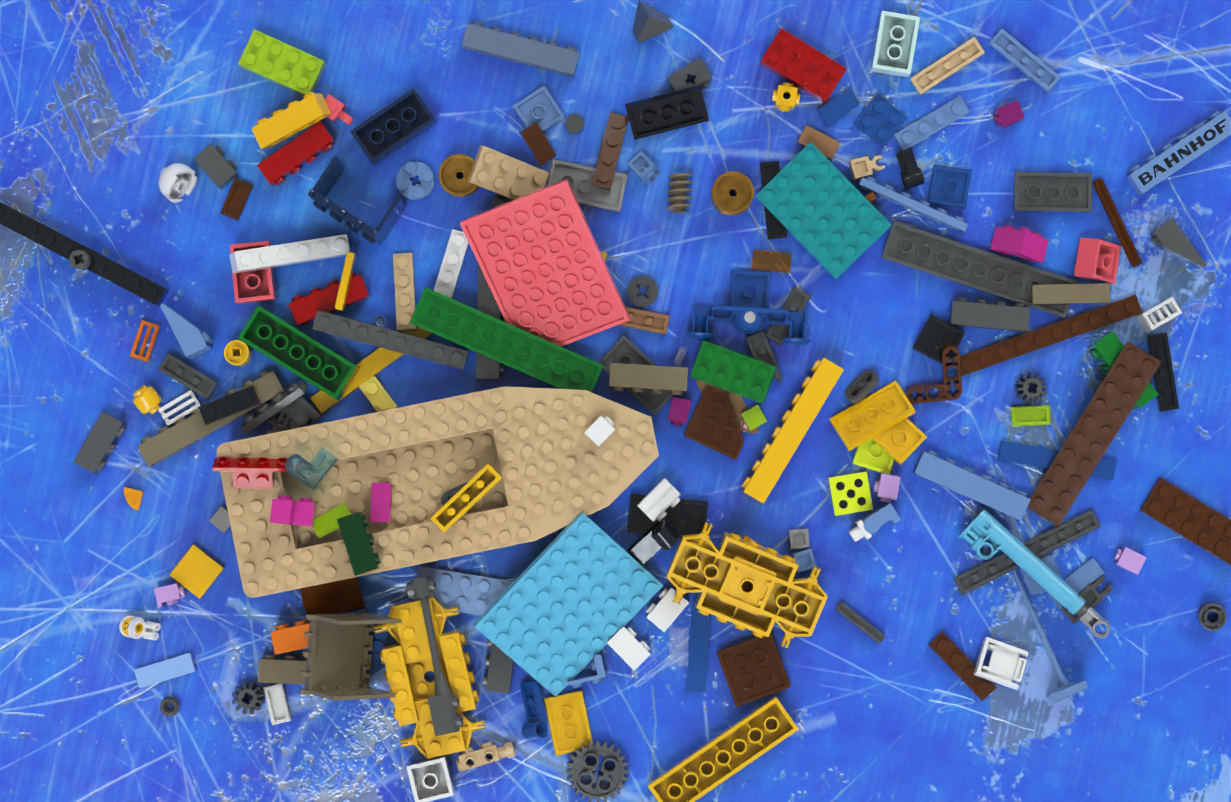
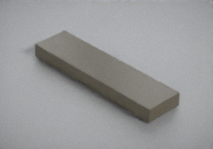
M1110 283L1031 285L1032 305L1110 303Z

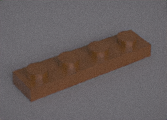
M610 112L592 187L611 190L629 121L628 116Z
M942 631L928 644L981 701L996 689L990 680L973 675L975 665Z

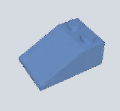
M164 303L160 305L187 358L194 359L212 350L211 344H213V341L208 333L203 332L170 306Z

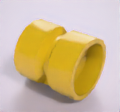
M234 340L226 345L224 356L230 364L242 367L251 361L252 350L248 344L240 340Z

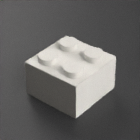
M446 755L407 765L415 802H429L454 796L455 791Z

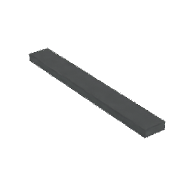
M1091 509L1023 544L1039 558L1101 527ZM1003 553L953 579L961 595H964L1019 566Z

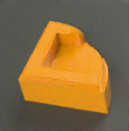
M124 487L126 501L132 508L139 510L144 491Z

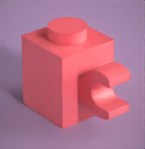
M328 94L325 101L331 115L326 118L335 124L340 119L350 126L354 119L344 112L346 106Z

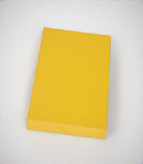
M895 380L864 398L859 403L831 417L829 420L848 451H851L915 414L916 411Z

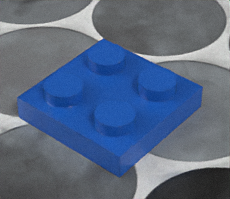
M877 94L853 125L884 148L908 117Z

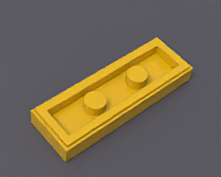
M348 252L346 254L335 309L344 312L356 259L355 253Z

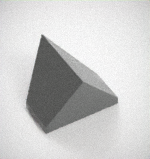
M641 0L638 1L632 31L638 43L674 28L667 15Z

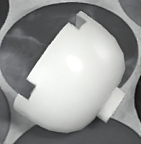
M175 163L169 165L160 173L159 189L161 193L173 203L181 202L183 200L181 197L185 193L189 195L194 189L197 182V177L194 175L196 172L184 164Z

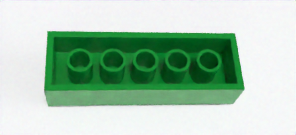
M259 305L238 337L244 343L337 400L342 398L360 368Z

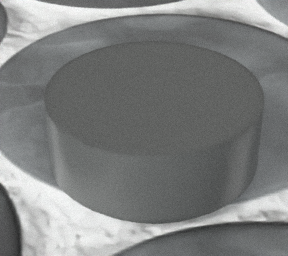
M572 114L567 117L565 127L571 134H578L584 129V120L580 115Z

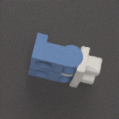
M887 503L866 516L863 520L859 519L856 521L855 524L857 526L848 532L855 542L863 537L869 539L872 537L870 533H876L880 526L886 522L891 521V523L895 524L901 519L891 503Z

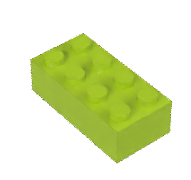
M255 29L238 63L241 68L302 96L315 91L327 65L325 61Z

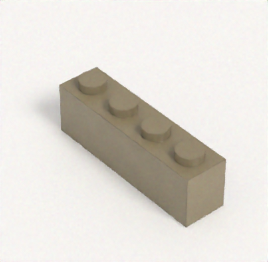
M610 363L609 387H613V391L624 392V388H632V392L644 393V389L652 390L651 393L663 394V390L671 391L672 395H682L683 392L687 391V367Z
M265 655L264 658L259 659L258 682L305 684V677L301 676V672L306 671L307 657L303 656V660H296V656L286 655L284 659H276V655Z

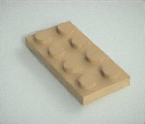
M480 145L467 182L515 200L544 188L549 172Z

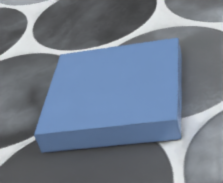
M545 85L512 106L526 128L536 122L542 132H545L566 118Z

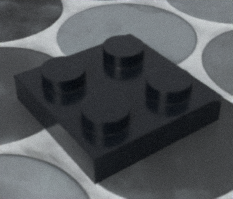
M930 314L912 349L942 364V348L947 344H953L958 347L965 332ZM949 350V353H947L950 360L952 354H954L953 350Z

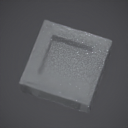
M680 347L673 362L674 366L680 367L688 349Z

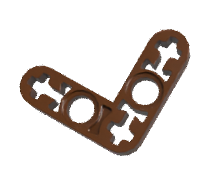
M947 344L941 350L943 381L909 385L905 390V395L910 403L948 401L958 399L961 396L960 353L955 345ZM949 350H953L954 354H952L953 362H950V359L947 355V353H949ZM951 367L957 369V373L954 376L946 374V371ZM950 381L954 383V387L957 389L954 391V394L948 391L951 390ZM931 388L939 390L938 394L934 397L928 395V391ZM922 389H924L926 397H923L922 394H916V398H912L909 394H912L913 390H916L917 393H923Z

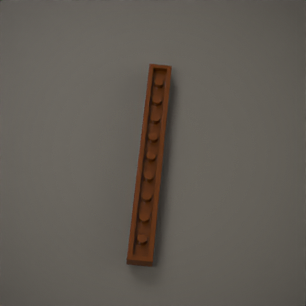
M1134 295L962 355L960 356L961 376L1141 314L1142 310L1137 296Z

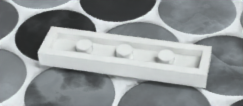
M452 229L434 288L435 292L451 299L469 245L464 232Z

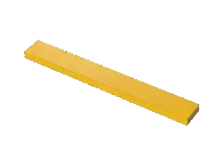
M417 327V330L402 331L403 333L422 338H428L433 334L420 327ZM378 348L356 364L360 368L340 400L331 397L322 390L310 399L320 413L323 414L404 354Z

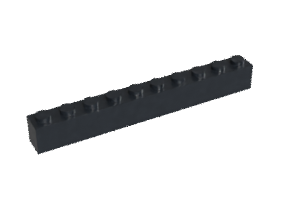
M0 202L1 225L68 260L73 251H85L91 257V264L87 268L89 271L160 307L169 291L168 289Z

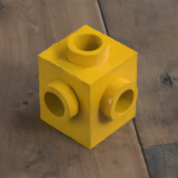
M782 83V85H778L777 90H773L772 101H775V108H779L778 110L790 112V110H794L795 105H799L800 93H797L798 88L794 87V84ZM783 94H790V98L785 99Z

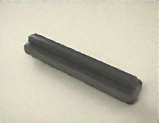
M838 603L835 608L836 611L877 643H881L884 640L885 635L845 603Z

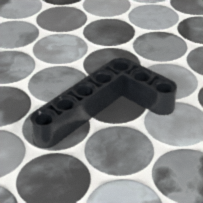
M664 517L626 551L643 565L661 548L664 551L669 550L678 540V531Z

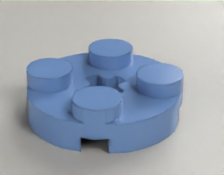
M422 162L406 163V165L400 168L396 177L397 188L405 198L413 201L428 197L435 186L433 172ZM419 176L420 185L412 186L411 178Z

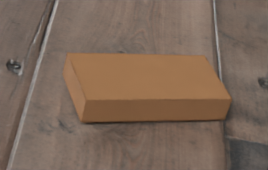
M808 125L804 128L797 142L804 147L812 142L829 160H832L840 145L839 141Z

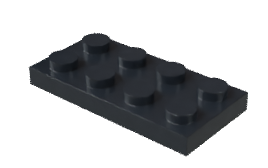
M700 85L625 104L634 140L709 121Z
M631 494L627 532L645 534L658 522L657 520L653 522L637 506L647 495ZM680 499L673 508L669 506L665 510L667 513L665 518L678 531V538H681L683 535L700 534L706 522L708 501Z

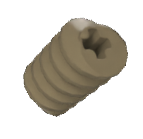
M674 173L668 176L672 180V182L668 183V187L673 189L668 190L667 194L673 197L667 198V202L671 203V205L666 206L667 210L672 213L690 214L685 208L691 206V204L686 203V200L691 199V196L686 195V192L692 191L691 188L687 187L688 184L692 183L687 177L693 176L692 174Z

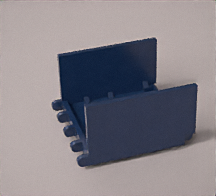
M334 156L315 186L309 191L308 196L314 201L313 205L324 213L327 210L330 212L329 215L339 223L344 221L346 223L345 226L356 234L359 231L363 234L362 237L370 243L374 244L376 242L381 245L406 209V206L399 197H396L377 228L374 229L326 198L345 169L340 160Z

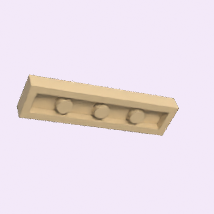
M973 37L909 80L919 95H922L985 54L977 39Z
M413 253L393 254L397 331L417 330V326L409 323L416 309Z

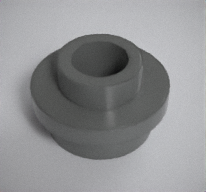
M174 697L163 699L160 704L161 712L166 716L176 715L180 709L179 701ZM168 703H172L174 705V708L172 710H169L167 708Z

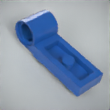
M534 680L520 683L528 723L522 726V735L526 740L545 738L548 728L539 682Z

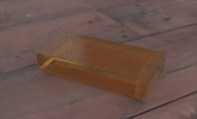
M753 250L751 269L790 273L792 254Z

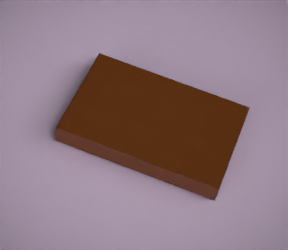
M358 577L300 588L306 614H336L365 608Z

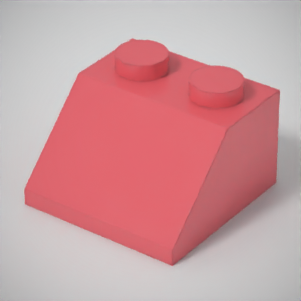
M1080 238L1076 264L1074 266V276L1091 281L1115 284L1121 246L1100 239Z

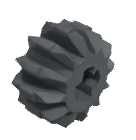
M1028 372L1027 377L1022 374L1020 376L1022 381L1016 380L1015 382L1020 387L1014 390L1016 392L1021 391L1017 398L1020 399L1024 396V404L1030 398V404L1034 405L1035 399L1038 402L1042 401L1040 395H1047L1042 389H1047L1048 385L1042 386L1041 384L1046 379L1038 380L1039 373H1036L1034 377L1032 372ZM1029 383L1030 385H1035L1034 393L1033 391L1028 392Z
M243 682V688L239 685L236 687L239 693H232V696L238 697L232 701V704L239 703L236 710L238 711L243 707L242 714H246L249 709V713L252 715L254 714V708L258 711L261 710L257 703H265L264 700L259 699V697L265 696V693H258L261 686L254 689L255 682H251L249 687L247 682ZM247 693H249V696H253V699L250 700V703H248V700H244V697L247 696Z

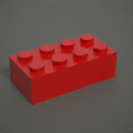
M782 28L760 61V65L787 82L794 84V86L823 104H826L847 70L844 66Z

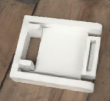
M985 637L973 675L1018 690L1019 685L1012 681L1021 682L1027 662L1026 659L1019 657V655L1027 657L1029 652ZM987 649L991 650L988 666H982Z

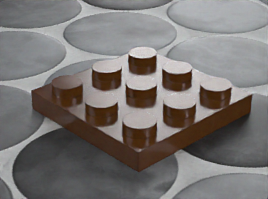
M770 633L769 637H755L716 652L736 707L791 687L772 633Z

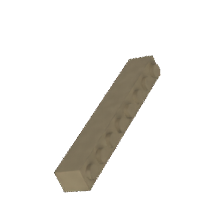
M267 370L259 375V379L254 382L251 379L243 383V388L239 389L242 390L253 385L261 404L205 425L198 408L191 412V417L187 419L182 417L176 420L173 427L168 428L166 426L158 430V435L153 438L148 436L140 441L141 444L137 447L147 466L152 467L259 408L262 404L268 403L279 392L282 394L286 392L276 372ZM232 389L229 392L225 393V395L227 396L237 391L236 389Z

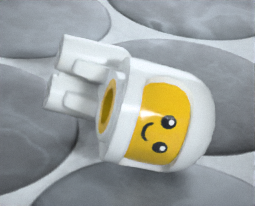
M126 616L122 618L119 624L121 634L133 639H139L143 636L144 639L157 640L159 637L157 631L161 628L159 623L145 622L143 618L136 616Z

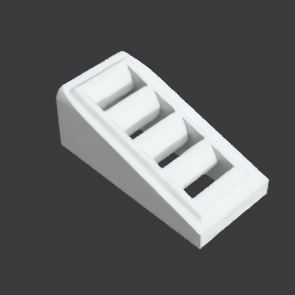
M1172 296L1141 314L1137 319L1144 331L1149 333L1182 314V311ZM1166 304L1169 305L1170 309L1174 314H1170L1169 310L1166 307ZM1160 308L1162 309L1167 318H1164L1163 314L1160 311ZM1153 312L1155 313L1160 322H1157L1156 318L1153 315Z

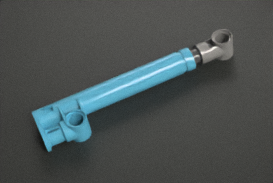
M985 509L958 536L960 539L964 538L971 544V548L977 552L980 558L985 560L990 559L1000 549L1064 608H1067L1072 615L1076 613L1079 616V620L1096 637L1105 638L1110 632L1109 621L1099 615L1091 606L1088 608L1084 604L1086 601L1081 596H1078L1077 592ZM983 545L990 546L991 553L984 554L981 551V547ZM1104 624L1107 630L1099 632L1096 629V625Z

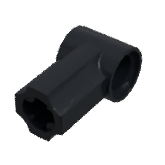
M912 148L896 153L905 189L925 184L922 171L917 166Z

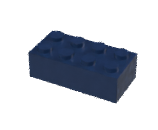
M413 88L350 132L372 165L375 166L431 128L437 121Z

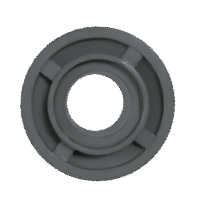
M1207 602L1198 610V620L1205 629L1216 631L1225 625L1227 615L1223 607L1218 603ZM1216 612V620H1207L1208 613Z

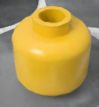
M143 385L133 393L132 402L142 414L148 412L153 414L160 409L159 404L162 398L152 386L146 387Z

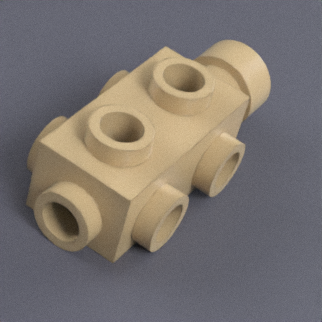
M490 741L480 744L481 748L473 750V747L462 751L456 763L459 771H465L505 757L509 759L515 757L516 754L512 741L504 743V746L497 747V744H492ZM486 754H492L493 758L488 759ZM468 759H472L474 764H469Z

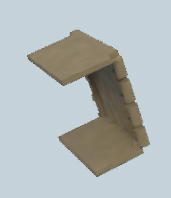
M369 613L306 614L305 619L310 620L309 632H304V637H309L308 651L303 652V656L307 657L306 671L301 672V676L305 677V689H300L299 694H310L333 701L396 697V693L369 687L370 673H366V670H371L372 654H369L368 651H372L374 636L369 634V631H374V624L402 623V619Z

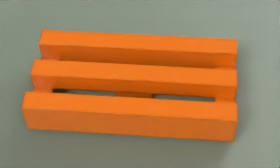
M141 320L130 357L149 363L161 328L160 325ZM147 325L148 328L139 355H136L144 327ZM152 327H153V328H155V329H154V332H153V335H152V338H151V341H150V344H149V347H148L146 356L143 357V354H144V351H145V348H146V345H147V342H148V339H149V336H150V333H151V330H152Z

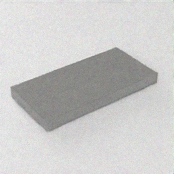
M552 159L547 186L568 179L580 205L620 213L628 174L615 172L611 190L608 191L592 187L595 167Z

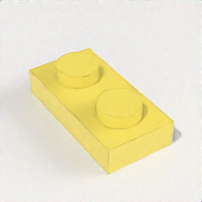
M375 375L359 386L377 412L398 407Z

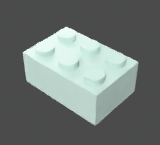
M888 11L881 12L870 71L907 78L910 76L920 17Z

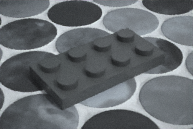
M1014 172V211L1091 213L1092 173Z
M624 335L599 361V364L604 365L602 369L609 375L610 363L657 366ZM625 388L654 416L673 396L671 391L663 390V394L651 393L652 390L644 389V393L632 392V388Z

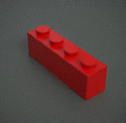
M319 121L257 166L271 186H279L286 181L285 177L289 174L295 175L302 169V165L314 162L318 158L317 155L322 151L326 153L333 148L332 144L335 141L321 121Z
M352 273L345 307L370 297L360 274ZM338 280L328 283V287L321 290L319 287L309 291L310 295L303 297L299 295L291 299L292 302L288 303L298 326L315 320L317 309L330 313L337 311L335 304L340 286Z

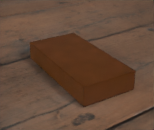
M536 122L520 132L540 166L556 156V153Z
M235 178L220 213L239 221L253 185Z

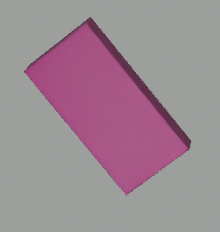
M372 483L370 522L390 523L392 483Z

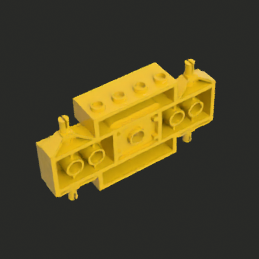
M705 522L700 534L681 536L666 574L669 581L677 588L672 600L676 603L677 601V604H680L684 594L699 592L695 601V606L699 609V613L709 616V614L717 616L716 620L727 623V621L732 622L734 627L743 631L749 629L753 631V635L763 638V636L769 637L776 622L785 632V636L780 644L783 647L785 645V648H788L791 639L794 637L812 636L828 598L825 591L817 583V578L821 571L820 568L813 566L808 578L793 579L799 566L795 558L789 555H780L778 551L769 547L763 548L759 546V543L752 540L746 541L741 539L742 537L735 533L729 534L724 532L717 549L709 539L708 535L713 525ZM745 581H750L753 584L750 591L742 589V584Z
M434 595L428 597L442 672L445 675L451 692H453V696L457 695L459 698L460 706L456 707L457 715H462L463 726L459 727L460 731L435 736L428 697L435 695L434 681L429 682L424 677L427 671L434 672L420 599L391 606L388 616L402 619V623L374 626L375 634L387 631L398 642V644L383 647L380 657L382 664L385 663V678L391 689L389 692L396 693V697L390 698L395 706V709H393L395 720H398L399 726L416 723L414 734L410 738L400 739L401 747L415 745L427 759L468 749L472 732L485 728L484 720L473 723L463 713L464 711L476 709V702H479L477 690L473 691L472 683H475L473 671L469 672L467 665L471 664L469 653L464 652L463 645H466L464 633L460 634V630L442 633L446 618L459 615L458 607L443 608Z

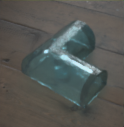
M322 447L310 462L298 454L291 455L286 461L285 468L290 474L314 490L338 459Z

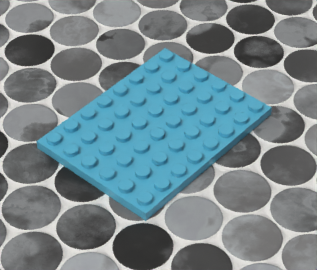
M581 511L473 625L556 697L568 685L567 681H572L590 660L594 658L593 656L597 655L607 645V642L664 585Z

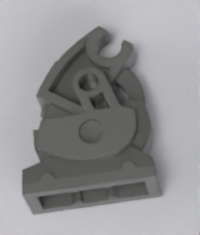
M301 395L280 410L281 414L278 419L277 415L279 412L271 416L270 420L264 421L265 425L269 423L273 425L271 431H265L266 434L306 427L311 419L318 421L323 415Z

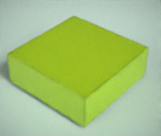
M759 405L740 414L749 431L767 422Z

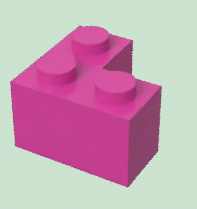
M1004 225V228H995L990 249L1001 254L1018 256L1028 261L1043 263L1049 240L1042 238L1040 233H1030L1031 229L1019 227V230H1017L1013 226Z
M278 495V499H272L270 523L314 527L316 503H312V498L300 497V501H293L292 496Z

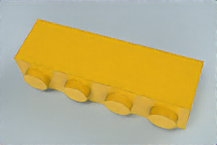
M307 93L303 96V100L289 103L287 109L277 110L272 113L273 116L269 119L263 118L257 121V125L251 129L260 148L269 149L331 115L322 93Z
M487 464L430 519L444 533L447 532L502 477L490 464Z

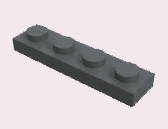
M304 380L298 383L293 382L283 394L279 392L269 404L264 403L258 408L256 413L248 414L243 419L242 431L245 434L249 433L303 395L308 386Z

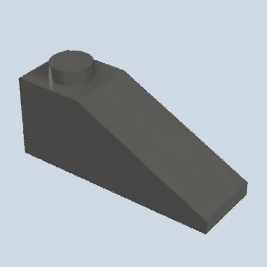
M1173 219L1168 220L1150 233L1152 236L1151 241L1157 248L1160 247L1162 250L1199 269L1207 265Z

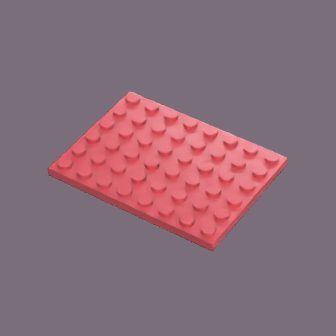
M568 179L460 222L506 323L562 347L630 321V316Z

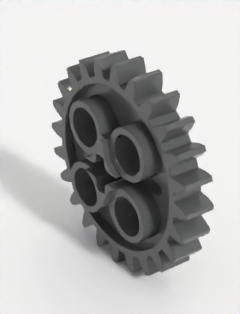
M596 739L594 745L588 740L587 747L581 743V751L575 748L577 755L570 754L573 762H567V765L571 768L566 770L567 774H571V776L567 777V781H573L570 784V788L577 787L575 794L577 795L581 792V799L588 796L589 802L593 798H596V802H599L600 798L607 802V796L614 799V792L621 794L619 787L625 788V784L622 781H628V777L624 774L629 773V769L624 768L628 765V761H622L625 758V754L618 755L621 751L620 748L613 750L614 743H611L608 747L606 740L601 745L598 739ZM593 755L596 757L594 763L589 764L585 761L586 757ZM600 755H603V759L600 764L601 772L598 773L596 786L593 788L592 784L595 779L594 770H597ZM612 760L615 762V765L612 768H606L604 766L605 762ZM583 774H589L591 776V779L588 782H583L580 780ZM602 779L610 781L606 787L600 786L599 782Z

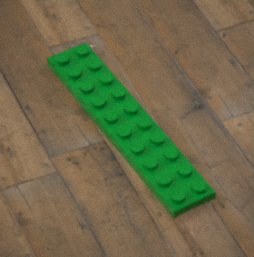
M426 287L409 322L558 389L587 390L592 392L604 366Z

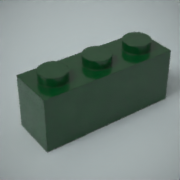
M357 512L337 519L354 575L357 576L379 569L378 564H381L378 552L374 553L372 545H375L372 533L368 534L366 526H369L366 514L362 515V512Z

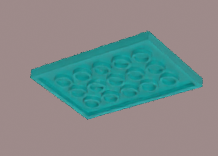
M812 142L796 155L755 196L835 279L892 226Z

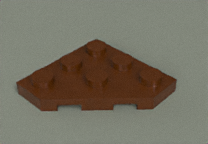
M708 384L683 436L737 460L744 445V440L726 391Z

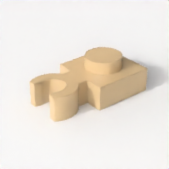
M868 156L850 160L848 164L853 180L872 176V170L877 172L885 168L884 165H876V161L882 159V156H875L871 161H869Z

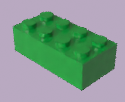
M1114 331L1105 334L1088 346L1090 349L1089 355L1094 361L1097 360L1100 363V370L1104 376L1108 374L1124 348V345ZM1150 382L1132 410L1141 408L1159 395Z
M703 340L690 377L763 404L768 397L778 366Z

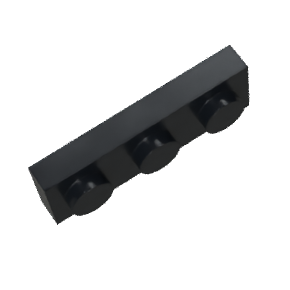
M252 385L198 408L205 425H208L261 403Z

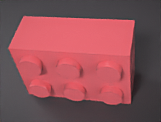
M269 241L231 244L230 254L235 251L271 246V243ZM273 267L232 273L235 303L247 304L276 301Z

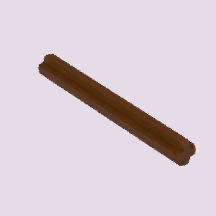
M1103 179L1094 180L1092 184L1131 266L1136 267L1140 265L1142 261Z

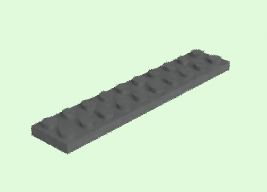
M896 221L892 223L881 257L882 259L1016 303L1025 304V306L1062 318H1066L1070 304L1032 305L1031 285L1077 284L1075 280Z

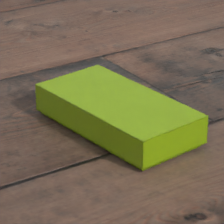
M1050 405L1010 407L1011 427L1051 425Z
M346 503L315 518L313 528L319 539L339 528L337 519L351 515Z

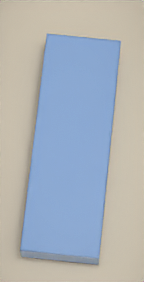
M191 653L134 670L139 688L196 671Z

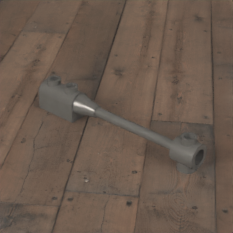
M430 576L410 580L411 582L406 584L409 598H420L435 672V695L428 697L435 736L460 731L459 727L463 726L462 715H457L456 707L460 706L459 698L457 695L453 696V692H451L445 675L442 672L428 597L433 596V591L437 590L436 582L434 579L430 580Z

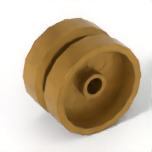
M464 154L451 155L445 159L438 173L439 182L443 189L453 196L462 198L477 192L480 187L467 182L475 160ZM458 173L464 174L462 179L457 177Z
M729 171L720 175L715 180L711 190V201L714 207L721 214L727 216H738L744 213L750 207L754 198V187L751 180L745 174L737 171ZM731 190H734V191H735L734 193L736 194V196H734V197L730 196V195H729L730 191H731Z

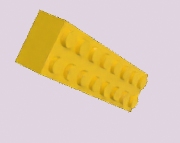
M826 358L821 359V361L816 360L811 368L812 376L806 377L802 383L801 388H803L801 394L797 393L793 398L791 404L794 406L791 411L786 410L781 419L783 421L782 426L776 427L771 435L774 438L771 444L767 443L761 452L764 456L761 461L756 460L751 469L753 471L752 476L746 477L741 485L744 488L742 491L744 494L761 504H764L844 371V369Z
M774 696L648 783V788L658 802H695L799 729L777 697Z

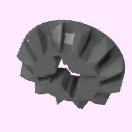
M639 276L630 282L627 294L633 304L646 307L653 304L657 299L658 287L653 279L647 276ZM637 285L642 288L649 286L646 291L648 298L644 297V295L636 297L639 293Z

